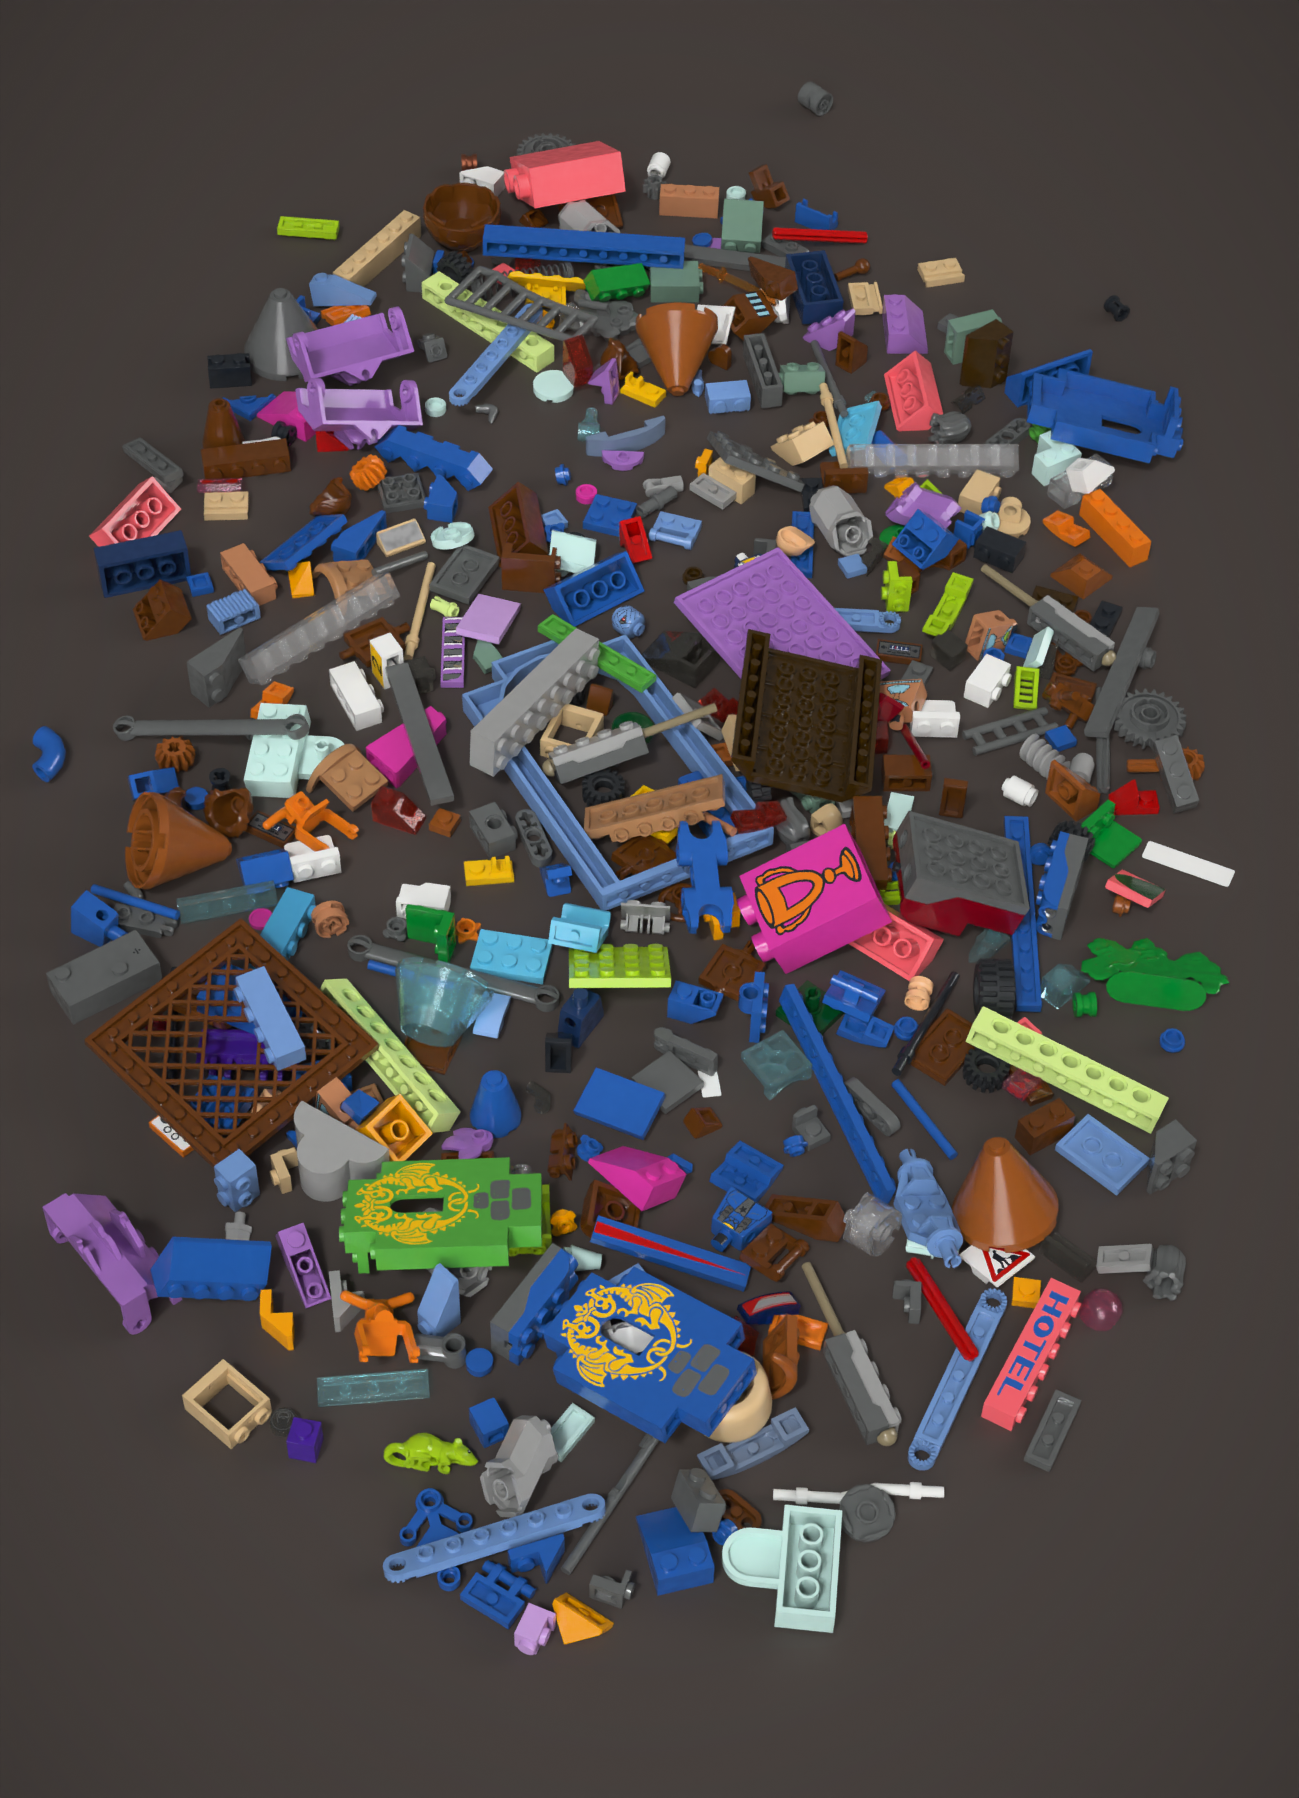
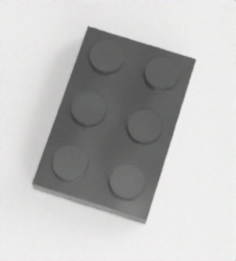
M468 545L460 546L429 584L430 591L469 605L500 564V557Z

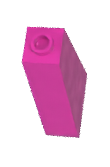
M430 706L424 711L436 745H438L446 735L447 721L441 712H437ZM403 724L366 746L367 760L396 789L418 767Z

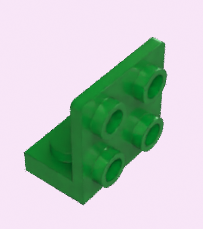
M1107 800L1080 827L1084 828L1086 826L1088 828L1087 833L1092 832V838H1095V846L1090 854L1111 868H1116L1141 844L1142 839L1114 821L1116 804Z
M407 904L405 911L408 938L436 944L435 954H438V960L450 963L456 947L455 914L445 910Z

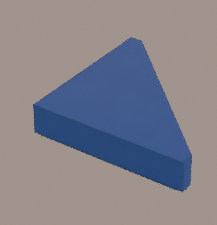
M270 394L268 397L257 398L256 395L241 396L240 399L228 400L224 397L222 399L230 403L234 413L251 421L257 416L259 411L276 398V395Z

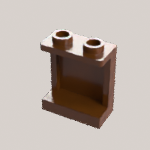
M504 542L501 556L502 590L545 593L543 589L561 581V572H557V569L561 567V556H557V547H552L551 555L513 553V543Z

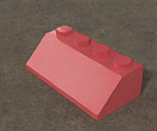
M915 350L884 374L896 430L899 432L929 430L931 428L930 420L932 414H943L931 363Z
M152 476L139 483L89 537L98 547L155 536L174 518L181 508Z
M885 904L892 922L848 944L910 981L912 977L919 976L933 961L944 939L922 926L908 922L900 912Z

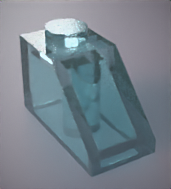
M1058 964L1043 976L1041 997L1056 1009H1059L1072 998L1074 992H1079L1088 985L1091 979L1072 965Z

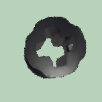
M1117 295L1110 296L1104 303V309L1107 312H1111L1116 321H1123L1130 313V308L1127 305H1123Z
M216 768L210 772L209 780L213 784L212 790L224 791L225 788L226 790L232 788L229 784L231 777L228 770Z

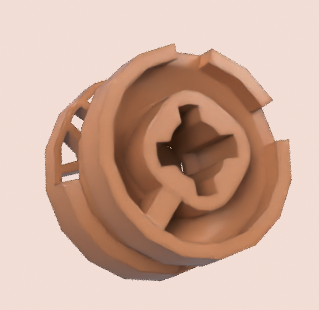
M338 901L323 902L317 905L311 913L316 933L323 938H331L333 934L339 936L347 930L346 926L349 925V919L345 914L344 906Z

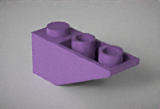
M304 1223L277 1232L275 1237L305 1308L332 1299Z

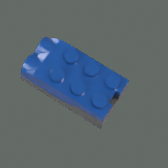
M1060 831L1058 840L1052 841L1049 854H1053V856L1050 855L1047 858L1044 871L1048 873H1044L1041 877L1039 889L1043 891L1039 890L1036 899V905H1040L1036 930L1042 935L1057 940L1062 939L1082 871L1089 838Z
M553 1243L550 1245L490 1321L492 1351L518 1366L524 1358L528 1359L532 1355L537 1341L540 1338L544 1339L543 1332L546 1324L557 1316L563 1303L569 1299L571 1289L578 1282V1276L574 1272L578 1267V1262L571 1254Z

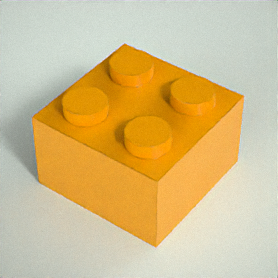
M401 1094L386 1099L355 1129L389 1149L390 1161H405L433 1134Z

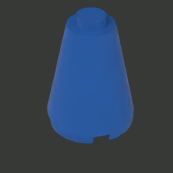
M497 1070L488 1071L483 1075L470 1109V1122L473 1128L490 1131L493 1138L507 1136L508 1132L514 1128L516 1130L521 1122V1108L504 1073Z

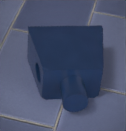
M576 988L561 1008L558 1032L572 1034V1046L579 1049L604 1017L601 997L586 988Z

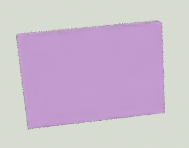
M478 594L456 627V634L499 644L519 613L521 603Z

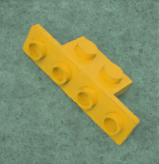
M521 271L511 272L507 276L519 285L525 286L526 289L563 305H566V291L576 292L578 289L585 290L586 288L583 280L579 277L562 278L560 275L523 274ZM528 298L525 299V305L534 303V301Z

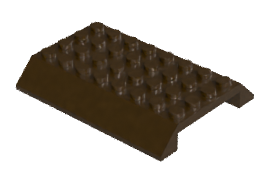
M748 629L731 761L749 782L841 803L852 799L853 796H860L871 792L882 659L860 655L856 667L846 666L769 648L771 634Z

